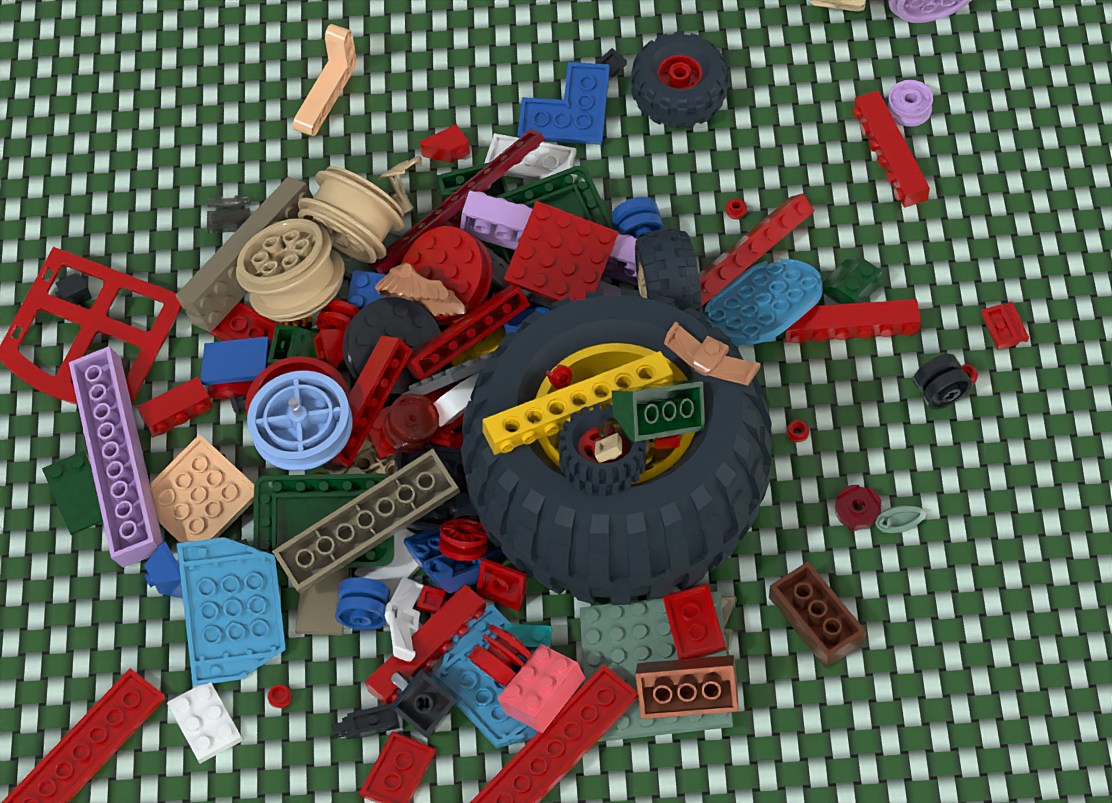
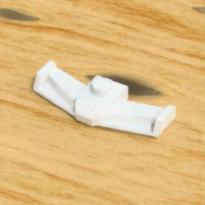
M402 577L391 601L386 605L385 619L390 625L393 655L410 662L415 657L411 634L413 635L418 630L420 612L412 608L424 584Z

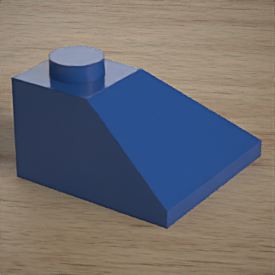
M163 542L144 565L147 571L144 577L150 588L155 586L159 594L183 599L179 564L166 542Z

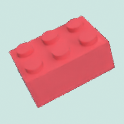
M540 644L500 694L498 700L505 714L543 733L585 680V676L578 662Z

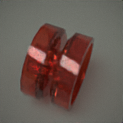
M414 393L401 395L394 401L383 421L385 439L392 447L402 452L412 453L422 450L427 446L439 425L438 410L432 401L423 395Z

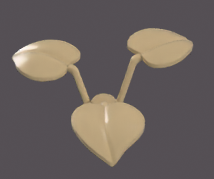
M421 156L401 162L377 178L380 181L382 178L389 177L396 192L390 197L401 207L404 214L414 207L407 198L401 175L405 174V169L411 165L422 164ZM394 175H396V177H397L398 184H399V187H400V191H399L398 186H397V184H396V182H395V180H394V178H393Z

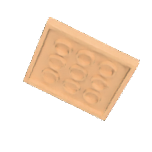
M200 434L150 483L158 522L179 542L218 538L254 502V484Z

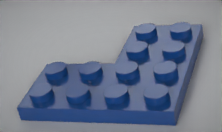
M568 62L564 100L522 97L518 138L522 137L530 129H533L543 135L544 141L602 145L610 65Z

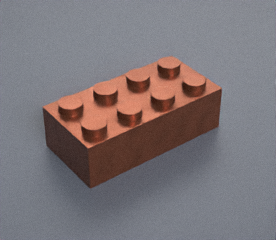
M808 561L770 585L769 599L826 669L865 643L866 630Z

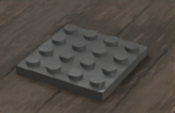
M494 351L408 386L410 391L402 394L405 403L480 372L481 368H485L488 358H491Z

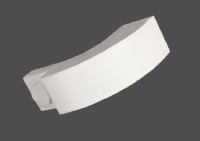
M480 372L449 390L428 408L440 427L454 422L465 412L468 401H471L470 396Z

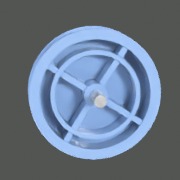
M294 371L269 381L253 398L247 416L248 429L259 454L276 467L297 471L312 469L333 459L348 442L353 421L348 400L342 388L330 377L313 371Z

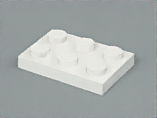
M211 682L199 685L167 702L199 764L243 741Z

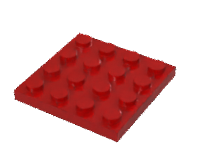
M536 201L503 282L513 286H520L521 289L555 302L565 297H569L572 301L586 297V293L597 290L619 232Z

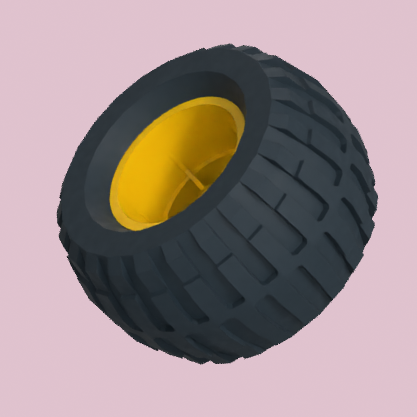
M604 290L586 293V299L572 301L569 297H565L552 303L551 310L545 314L535 311L522 321V326L517 329L516 333L508 332L491 358H488L485 368H481L470 396L471 401H468L463 416L461 455L471 506L479 515L480 523L496 547L501 545L503 553L522 573L524 572L529 578L534 576L539 583L559 595L564 590L569 589L577 600L593 605L597 597L610 598L612 605H630L631 598L645 595L647 600L668 596L671 587L674 585L681 591L697 584L698 581L704 578L707 572L713 571L732 555L737 548L738 539H743L759 515V506L765 497L770 482L772 422L762 396V388L756 375L748 386L711 376H704L694 371L693 367L664 344L668 331L677 322L701 344L709 336L729 346L726 356L744 360L738 347L731 342L730 337L720 328H712L711 323L706 321L705 315L690 307L683 311L679 310L678 306L675 305L674 299L656 295L651 300L641 297L639 290H621V295H604ZM661 351L673 372L672 382L680 380L703 381L705 430L679 434L680 447L655 449L654 442L650 443L649 440H646L645 470L647 471H644L643 475L640 474L636 484L631 481V488L625 491L620 487L619 493L612 495L611 490L606 491V496H599L598 490H593L591 495L586 493V487L582 486L578 490L574 487V480L569 483L565 479V473L562 474L559 463L560 430L554 435L540 437L531 444H522L514 447L510 452L494 455L483 433V419L560 390L551 385L546 374L548 370L552 372L558 364L571 369L573 377L568 385L571 386ZM577 403L575 405L582 406L583 404ZM553 412L556 415L561 414L560 412ZM510 429V430H507V431H509V432H515V431H517V430H515V429Z

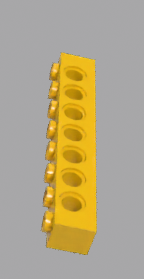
M661 351L487 417L483 419V433L494 455L507 453L513 450L514 447L522 444H531L536 439L545 435H554L563 429V424L566 420L570 422V415L574 412L580 415L581 408L587 406L588 410L591 411L593 410V405L600 404V409H606L607 404L612 405V390L622 389L620 388L621 386L632 388L672 382L673 372ZM581 403V404H583V405H582V406H577V405H575V404ZM553 412H560L561 414L556 415ZM515 429V430H517V431H515V432H509V431H507V430Z

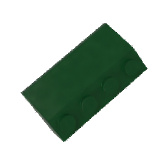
M680 380L612 390L613 416L631 441L636 442L705 430L703 381Z

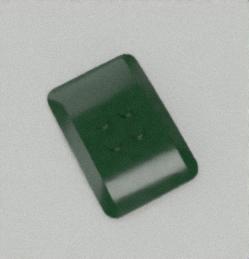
M583 166L571 167L494 197L503 198L515 204H524L532 209L535 202L538 201L615 230L588 170ZM480 240L486 248L492 250L495 255L510 265L515 253L514 249Z
M370 473L265 475L259 477L254 484L253 548L274 555L273 550L388 478L389 475ZM394 535L343 568L388 566L394 560ZM275 557L276 569H283Z

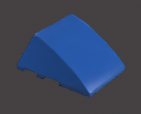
M423 531L404 538V544L408 552L420 568L449 594L460 590L464 585L470 586L478 583L482 558L473 561H460L445 556L439 550L441 535L438 532ZM495 548L494 551L488 549L487 554L483 558L497 562L503 551Z

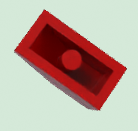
M457 124L419 141L421 155L425 158L453 163L470 154L469 141Z
M346 328L320 330L313 339L318 359L330 364L335 369L344 358L342 345Z

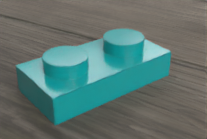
M504 625V630H507L523 642L528 651H535L540 644L551 649L552 626Z

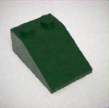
M85 451L42 468L70 535L103 522L92 467Z

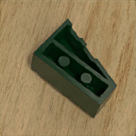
M490 162L437 175V185L442 202ZM498 178L483 193L487 196L495 197L509 192L505 178Z

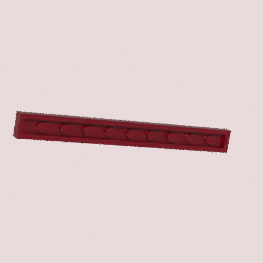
M533 129L526 132L386 249L387 253L384 258L377 259L374 263H368L372 271L379 274L390 272V269L398 261L403 260L407 250L416 239L431 229L441 227L449 219L458 215L465 205L469 191L484 192L488 190L493 182L498 178L504 177L508 170L522 162L529 152L536 150L540 143L545 140L543 135Z

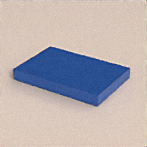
M268 337L204 343L201 371L202 385L254 380L268 367L270 339Z

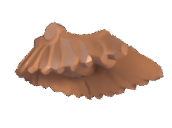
M407 262L391 268L389 274L375 286V289L381 296L385 298L400 297L411 300L426 309L431 316L466 314L464 304L455 296L452 290H447L443 286L442 281L428 280L422 277Z

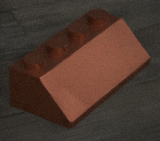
M734 655L637 663L635 674L641 719L739 711Z

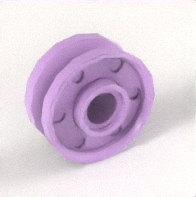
M904 80L891 88L888 95V110L896 123L903 126H917L929 119L932 113L933 93L927 85L916 80Z

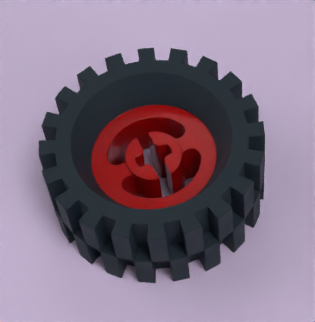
M600 404L593 405V410L591 411L586 406L581 408L580 415L574 412L570 415V422L567 420L564 422L563 430H560L559 463L562 474L565 473V479L569 483L574 480V487L580 490L584 486L586 487V493L591 495L593 490H598L599 496H606L607 490H611L612 495L618 494L620 487L626 491L631 488V481L636 484L640 474L643 475L645 470L646 440L631 441L623 429L621 435L622 454L613 460H606L601 463L596 459L595 443L602 440L598 434L599 424L604 419L614 418L612 405L609 404L606 405V409H600ZM608 426L606 429L608 435L612 434V428L610 426Z

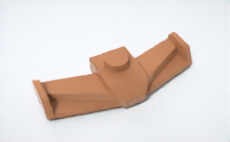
M677 322L673 324L666 335L664 344L693 367L694 371L704 376H711L748 386L760 369V363L758 362L753 363L726 356L729 346L709 336L701 344Z

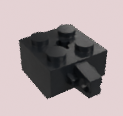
M426 667L422 668L415 677L410 674L407 678L400 671H396L390 679L399 687L396 691L399 697L391 705L392 709L426 738L434 734L462 699ZM428 698L430 706L424 707L423 699Z

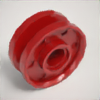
M331 300L321 309V313H319L315 321L316 326L319 330L347 328L351 319L360 310L347 302Z
M453 519L442 524L440 529L441 538L439 540V550L442 554L460 561L479 560L487 554V541L489 537L481 523L469 519Z

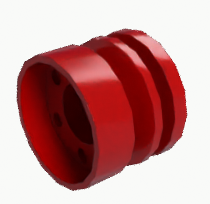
M492 624L488 630L495 636V639L484 634L483 639L489 647L486 649L476 645L467 658L495 681L507 687L516 676V673L510 667L513 663L519 667L524 666V663L517 656L521 655L528 660L532 654L517 637L507 630L500 629Z

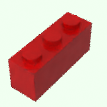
M197 376L137 408L142 421L152 438L165 434L169 429L177 425L185 424L189 419L197 415L206 413L213 406L210 396Z

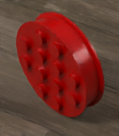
M453 226L437 227L422 234L407 250L401 263L407 262L412 265L422 277L428 280L442 281L443 286L447 290H452L466 307V314L432 315L437 325L441 326L453 325L481 306L492 284L493 264L486 246L475 236Z

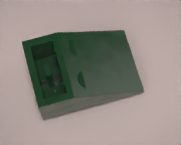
M276 324L267 362L268 366L290 357L301 356L318 359L313 340L317 333L298 326Z

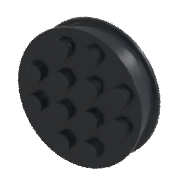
M400 297L381 298L365 306L349 322L343 337L344 361L351 376L357 381L381 336L401 339L413 350V353L439 335L441 331L431 314L419 304ZM405 364L387 398H399L403 393L410 391L408 386L422 380L415 379ZM438 370L435 371V372H434L433 374H431L430 376H428L427 378L436 375L437 372H438Z

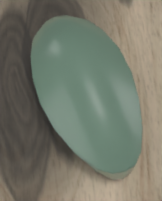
M912 505L894 506L883 511L878 516L876 526L884 533H903L917 526L925 518L926 511Z

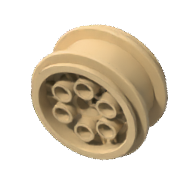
M329 166L325 171H319L315 179L320 188L313 199H300L298 202L300 209L298 218L307 219L323 226L331 237L332 247L353 259L364 263H374L377 259L384 258L387 252L382 242L389 231L399 232L403 229L402 218L404 213L401 207L383 190L351 171L336 166Z
M288 219L266 227L245 244L237 260L236 277L241 287L250 292V303L258 314L279 322L294 321L319 311L336 296L343 282L345 267L340 254L331 249V237L323 226L307 219Z

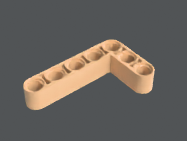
M333 24L328 26L325 33L329 60L293 121L294 130L310 136H315L356 66L357 58L352 31Z

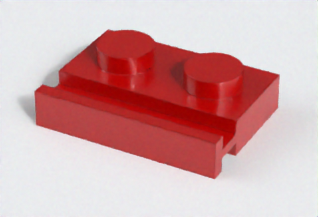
M1012 301L1006 305L1000 304L982 309L981 316L997 350L1018 345L1019 342H1028L1029 336Z

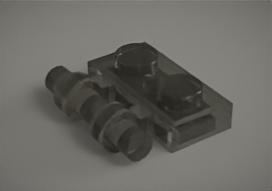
M235 195L234 198L217 196L215 199H207L208 208L216 207V211H207L208 234L236 232L251 216L250 208L243 209V205H251L250 197ZM235 206V209L223 210V207Z

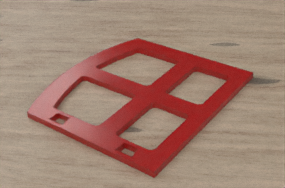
M53 247L0 344V361L18 378L36 390L53 398L78 405L74 384H72L69 362L81 358L85 351L90 348L95 336L98 333H102L140 348L126 377L131 404H133L182 306L175 296L177 293ZM62 267H69L105 281L92 308L85 309L48 294ZM49 269L53 271L49 281L43 280ZM126 289L163 303V307L150 331L145 332L107 317V313L119 290ZM39 311H45L81 325L78 335L55 376H51L35 366L18 351ZM17 327L23 329L18 339L12 338Z

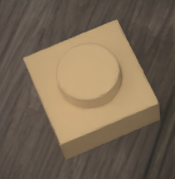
M618 433L595 443V457L599 463L613 460L622 454V439Z

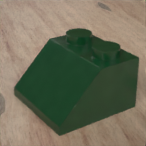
M846 259L822 283V293L838 304L864 303L880 286L882 271L865 259Z

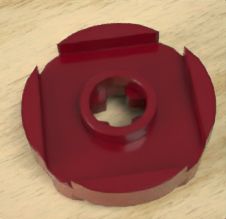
M850 485L839 492L835 501V514L838 520L851 531L867 529L876 523L878 516L881 514L882 502L877 492L872 488L867 487L866 489L860 487V485ZM855 503L859 506H864L861 511L853 509Z

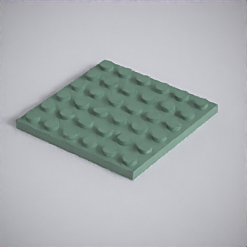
M721 591L711 592L726 647ZM663 598L631 601L630 605L606 604L580 607L584 684L604 664L638 692L635 674L637 663L679 660ZM727 650L699 658L727 656ZM638 698L597 742L733 727L732 712L641 719Z

